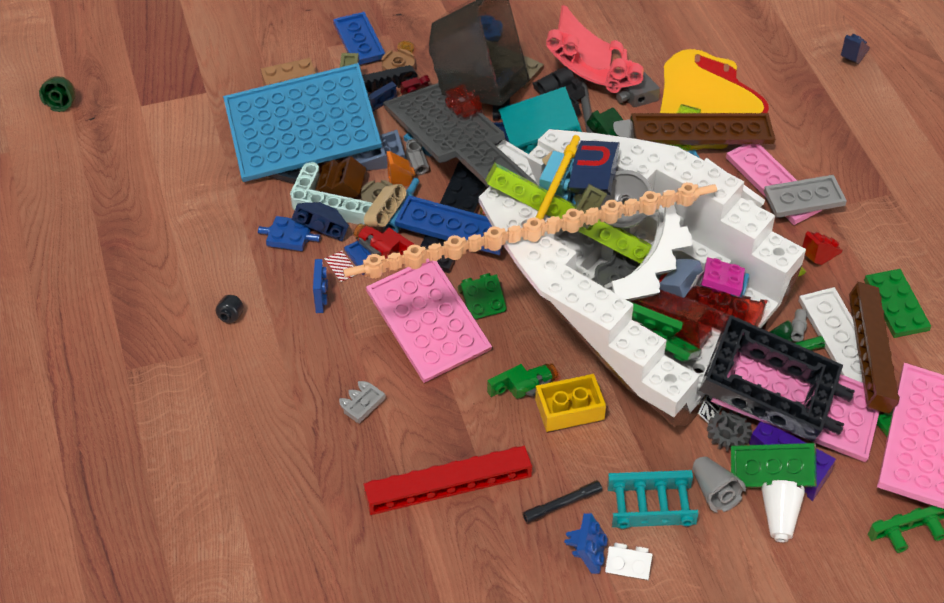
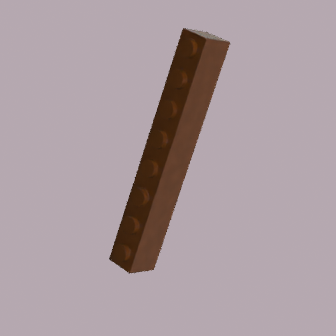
M857 282L849 293L867 408L890 413L898 405L900 396L898 395L897 381L894 375V366L891 358L892 352L889 347L887 325L881 303L882 297L880 296L879 287Z

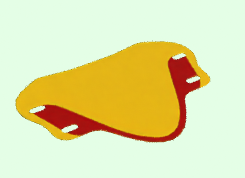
M687 49L674 54L664 64L665 85L660 113H767L769 105L764 97L737 80V65L732 60L714 57L701 50ZM696 54L700 55L699 62L695 61ZM724 64L729 65V71L723 70ZM729 144L689 145L685 148V151L703 148L723 149Z

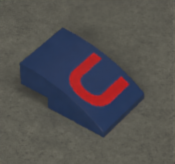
M580 141L570 177L569 189L571 193L583 194L587 185L591 184L606 192L607 195H611L612 183L616 175L619 142Z

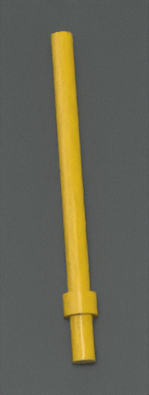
M574 135L570 144L566 146L563 152L564 157L535 218L544 219L571 158L575 157L577 145L580 141L578 135Z

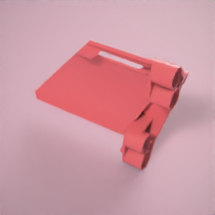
M562 5L558 30L553 29L549 31L546 40L547 48L562 64L578 76L606 86L607 90L611 93H617L622 87L637 85L643 81L644 69L642 65L628 60L627 49H624L619 41L613 40L609 44L587 30L575 18L567 6ZM617 49L621 53V58L613 60L611 64L612 50Z

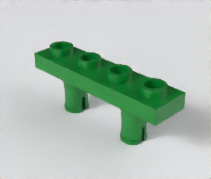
M930 505L925 509H914L905 515L897 514L886 521L878 520L871 525L867 535L871 542L885 537L889 538L897 553L904 552L909 547L901 532L923 525L928 527L935 541H940L944 539V529L940 523V520L944 519V509Z

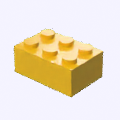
M594 374L536 386L535 401L546 432L605 420L606 404Z

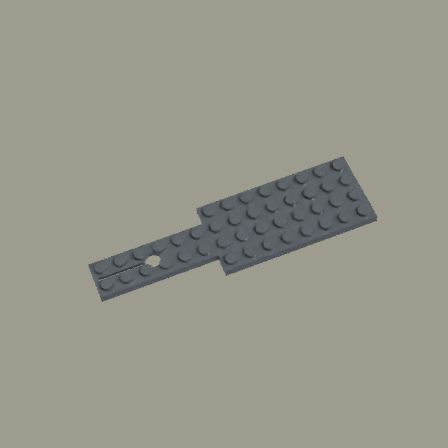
M446 81L383 102L384 109L439 163L447 162L457 157L487 187H490V185L487 184L485 179L494 163L537 184L494 145L505 139L504 132Z

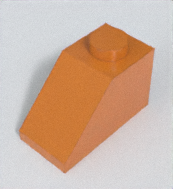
M387 151L389 182L393 185L402 184L404 187L409 186L413 180L412 178H415L414 168L410 167L407 159Z

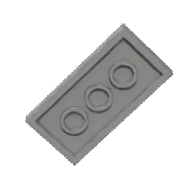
M834 175L764 187L765 196L776 218L845 206L847 202Z

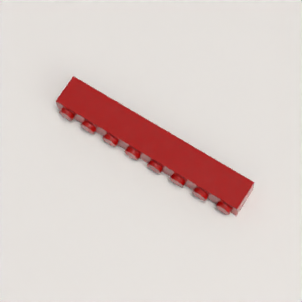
M525 445L512 447L482 456H473L461 461H452L444 465H434L427 469L413 470L409 473L392 475L380 480H371L363 483L364 495L370 515H375L532 477V464Z

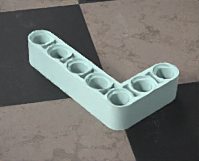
M314 162L304 164L290 193L293 210L295 211L297 203L321 202L337 209L346 222L366 226L364 216L373 203L315 191L320 176L319 167Z

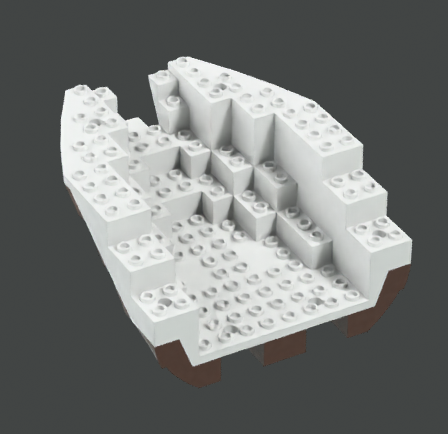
M549 129L538 139L537 147L526 156L539 186V179L545 169L542 159L551 151L563 153L573 136L578 135L580 141L619 142L616 171L632 170L640 173L647 179L655 193H660L664 190H675L677 192V189L681 188L682 184L686 182L694 185L697 184L698 188L713 184L717 187V192L699 196L691 206L677 205L675 202L676 213L680 218V227H688V231L692 236V246L684 250L674 251L672 254L675 256V259L699 260L703 271L707 257L716 258L729 264H737L745 268L744 275L745 273L749 274V281L741 308L729 307L727 312L707 304L711 298L712 288L702 286V279L690 289L684 298L672 296L668 301L655 297H645L631 300L630 302L594 281L595 268L599 264L608 262L611 259L613 249L578 231L570 233L567 230L562 231L560 228L559 232L555 234H547L546 231L544 236H541L536 242H531L528 239L524 240L521 237V240L516 243H509L507 240L504 245L518 268L539 295L561 319L568 322L601 362L629 391L642 398L674 427L677 425H688L698 415L706 394L698 390L722 327L728 317L732 315L767 331L775 322L793 285L797 281L806 249L772 231L775 219L774 214L741 198L745 181L679 147L612 135ZM492 186L488 187L479 196V203L492 227L505 228V231H508V228L513 225H520L523 228V224L527 223L528 219L536 217L538 210ZM658 210L652 215H647L639 224L621 229L653 244L657 229ZM545 215L544 221L547 222V219H549V217ZM736 296L734 303H737L738 296ZM633 303L683 322L682 329L675 336L701 349L699 357L688 361L685 360L684 362L676 359L674 353L670 351L665 352L666 339L640 325L641 323L632 320ZM694 369H697L703 373H696Z

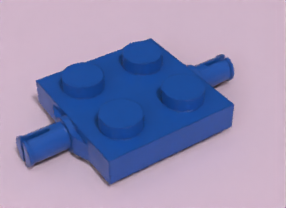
M276 216L270 227H258V234L268 235L266 245L270 247L303 251L308 241L320 242L321 239L320 234L310 233L311 228L287 217Z

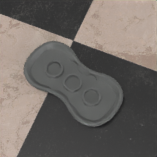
M613 250L611 259L608 262L599 264L595 268L594 281L604 287V285L628 276L641 264Z

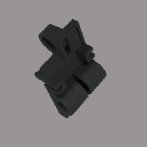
M567 67L560 68L533 82V88L541 95L566 87L576 116L580 115V106L577 100L585 96V90L582 86V81H579L578 78L574 79L570 69Z

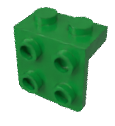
M490 273L479 276L480 279L476 280L467 278L462 280V283L457 286L459 294L463 293L466 307L474 319L506 311V304L497 274L491 276Z

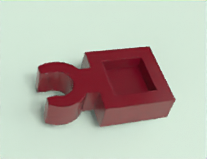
M428 75L422 76L419 79L416 77L401 82V94L405 95L420 88L428 87V82H430Z

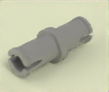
M797 309L792 321L793 331L791 338L796 342L803 340L804 331L807 328V311L804 309Z

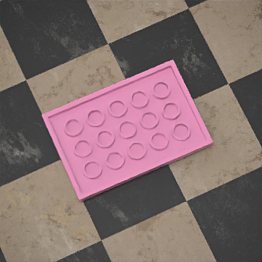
M428 258L426 263H423L419 269L407 267L366 286L368 295L423 383L492 349V345L437 261H429Z

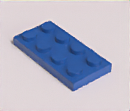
M365 12L333 19V24L347 53H359V65L382 59L385 51Z

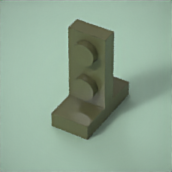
M588 184L583 194L574 195L575 209L583 210L584 213L592 207H598L599 209L607 193ZM584 223L583 227L588 229L589 225Z

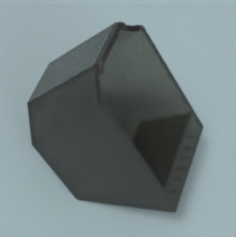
M469 0L446 12L432 23L429 53L432 56L434 71L437 74L438 85L442 95L501 106L530 81L509 0Z

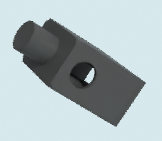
M644 72L643 81L640 84L622 87L620 92L616 94V98L619 103L628 101L632 107H639L659 101L660 87Z

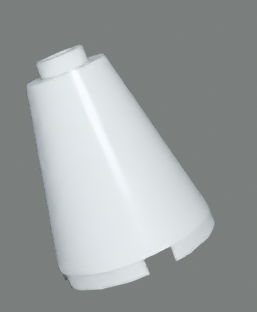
M775 480L772 481V485L767 486V482L762 485V495L770 536L775 538L777 542H787L794 533L805 494L804 486L801 485V488H799L796 482Z

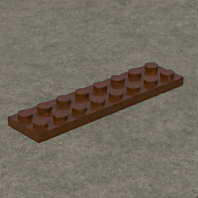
M632 113L630 117L633 122L635 139L666 145L774 144L776 140L769 113Z

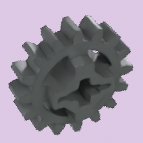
M722 410L721 415L716 412L714 418L710 417L707 426L708 438H712L711 443H718V449L724 446L726 451H729L731 446L748 444L752 430L751 423H746L747 417L741 418V413L738 412L735 415L733 410H730L729 413Z

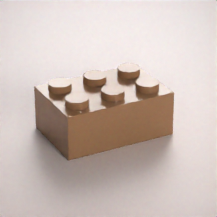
M311 58L261 68L263 86L316 74Z

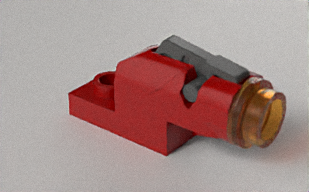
M360 223L353 232V236L356 237V240L372 254L384 256L385 259H388V255L392 253L403 255V251H406L409 246L415 245L391 228L382 233L367 224Z

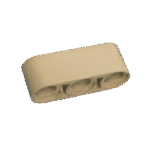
M402 184L385 186L364 216L365 225L372 228L386 226L405 199L406 188Z

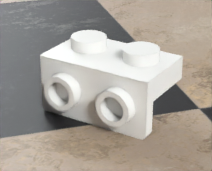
M614 543V547L609 546L605 572L648 580L652 553H648V548L636 546L635 550H629L626 544Z

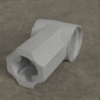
M410 139L406 143V158L410 161L411 167L414 168L415 174L418 176L424 175L429 171V166L423 153L422 145L416 139Z

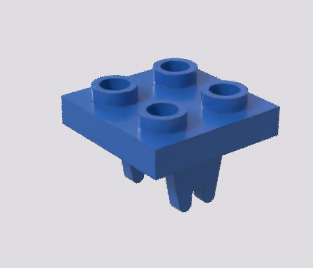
M584 513L581 529L567 532L566 536L570 539H566L564 542L566 545L574 546L576 551L572 552L573 556L581 558L591 574H600L601 565L604 563V547L607 546L608 541L607 535L603 532L599 522L596 521L592 513Z

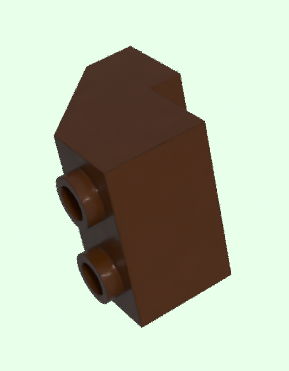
M349 156L340 163L333 159L322 166L315 191L356 198L362 190L361 186L365 179L366 167L352 156Z

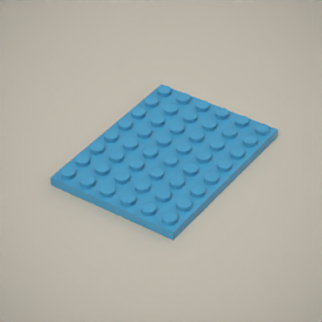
M359 63L223 96L243 182L302 168L306 163L314 162L318 164L382 148Z

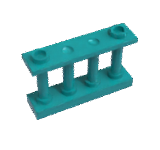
M692 470L608 473V492H616L618 513H613L612 528L696 525L699 512L698 510H690L687 489L691 488ZM666 489H678L681 510L669 511ZM645 490L658 491L660 511H647ZM624 491L637 492L639 512H626Z

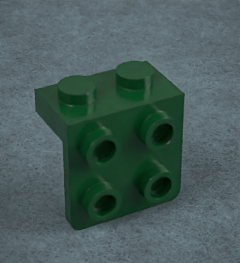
M610 108L601 114L596 110L591 114L586 124L593 133L617 136L613 123L623 121V118L615 108Z

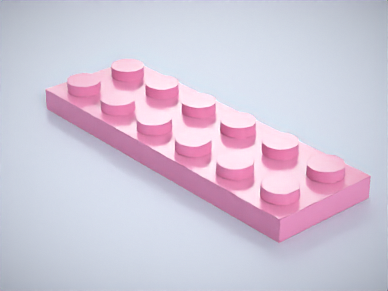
M744 144L726 154V159L764 196L765 186L797 181L760 144ZM822 210L785 217L795 225Z

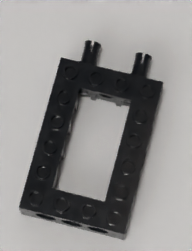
M732 315L728 317L722 327L698 390L812 442L822 432L823 428L840 435L844 423L827 416L833 395L850 402L855 390L838 383L843 368L842 364ZM740 352L810 383L804 405L798 401L794 402L787 399L778 392L769 391L761 387L762 385L760 384L756 385L742 379L740 375L732 374L727 378L730 369L734 365L733 359L736 353Z

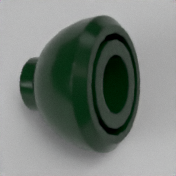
M791 321L783 322L772 329L770 333L792 341L791 333L793 326Z

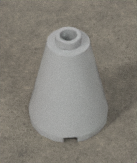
M700 457L695 460L692 470L709 508L714 512H717V510L726 512L735 507L743 498L741 496L742 491H746L745 483L708 457Z

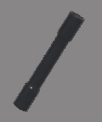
M598 480L580 487L578 490L522 512L523 518L527 524L553 511L602 492V486Z

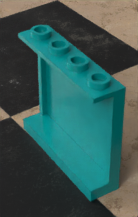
M566 87L499 109L509 142L527 154L537 147L538 139L549 129L582 132Z

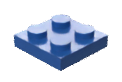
M315 259L313 295L316 313H324V305H327L328 302L327 294H325L328 291V279H325L327 278V267H323L322 259Z

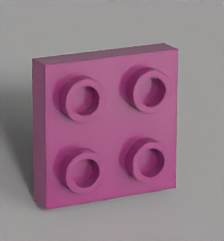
M707 257L701 285L712 288L711 299H714L717 295L719 296L718 301H722L727 293L740 297L745 268L737 264H729L716 258Z

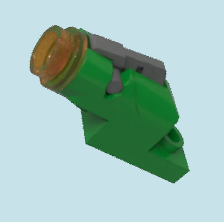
M545 363L528 371L522 364H519L487 380V392L493 397L504 393L508 389L516 399L526 395L534 396L536 386L554 382L555 378L558 377V371L552 363Z

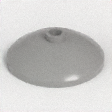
M632 170L616 171L611 195H606L601 206L605 205V202L608 200L621 201L623 205L628 199H637L639 201V198L645 192L653 191L647 179L638 172ZM637 210L636 214L632 216H624L622 214L616 223L609 225L616 228L633 227L642 222L647 215L644 213L639 214Z

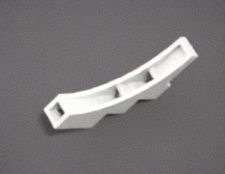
M675 203L668 208L660 205L659 209H657L655 239L641 265L628 276L604 285L606 289L627 301L650 297L660 293V283L656 275L668 273L676 269V259L672 252L684 250L692 246V236L688 231V227H680V218L676 213Z

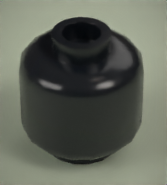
M225 295L216 306V315L223 322L233 323L242 314L244 305L239 297Z

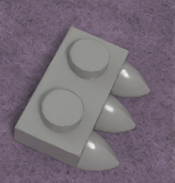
M358 381V387L362 392L349 390V396L352 400L346 398L339 399V403L344 409V414L358 424L386 399L384 392L365 381Z

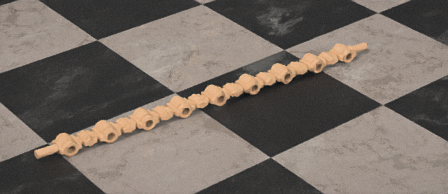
M686 182L682 184L681 188L677 189V192L675 190H667L661 196L660 193L647 191L639 198V201L637 199H628V201L624 202V205L621 201L608 200L605 202V205L601 206L600 210L598 207H592L584 213L583 210L569 209L566 214L562 215V219L559 216H552L547 219V222L544 219L540 220L533 217L523 224V228L520 225H513L508 228V231H505V228L500 229L493 226L484 233L483 237L480 234H474L468 237V240L465 237L460 238L454 235L444 242V246L434 243L428 246L427 250L425 246L411 245L406 251H403V255L392 253L388 255V259L378 254H371L366 260H363V265L343 269L344 277L364 273L365 277L369 276L376 279L386 272V268L398 270V268H402V264H404L405 268L419 269L423 263H426L428 258L429 261H437L442 259V255H444L445 258L458 260L462 257V254H466L467 249L469 252H477L481 250V246H484V249L489 248L492 251H497L502 245H505L507 240L509 243H516L523 237L524 240L528 239L531 242H536L541 236H544L546 231L547 234H555L561 228L562 231L567 230L570 233H575L579 230V227H583L584 223L586 225H594L600 219L601 222L614 224L618 218H621L622 214L624 216H632L636 214L637 210L639 214L652 215L659 209L660 205L668 208L676 202L677 205L691 206L699 196L717 192V187L713 184L698 188L697 184L694 185Z

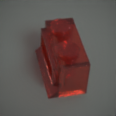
M465 84L445 91L447 96L445 99L449 109L453 108L456 115L460 114L466 118L477 111L483 113L479 96H474L472 91L467 93Z

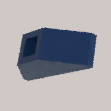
M853 33L851 36L846 34L841 56L859 64L870 47L862 37Z
M321 202L297 203L291 218L295 222L339 241H343L349 227L337 209Z

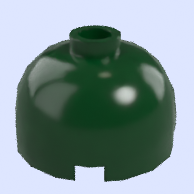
M60 76L50 77L39 89V97L42 103L51 107L52 111H66L73 104L76 97L73 84L68 79Z

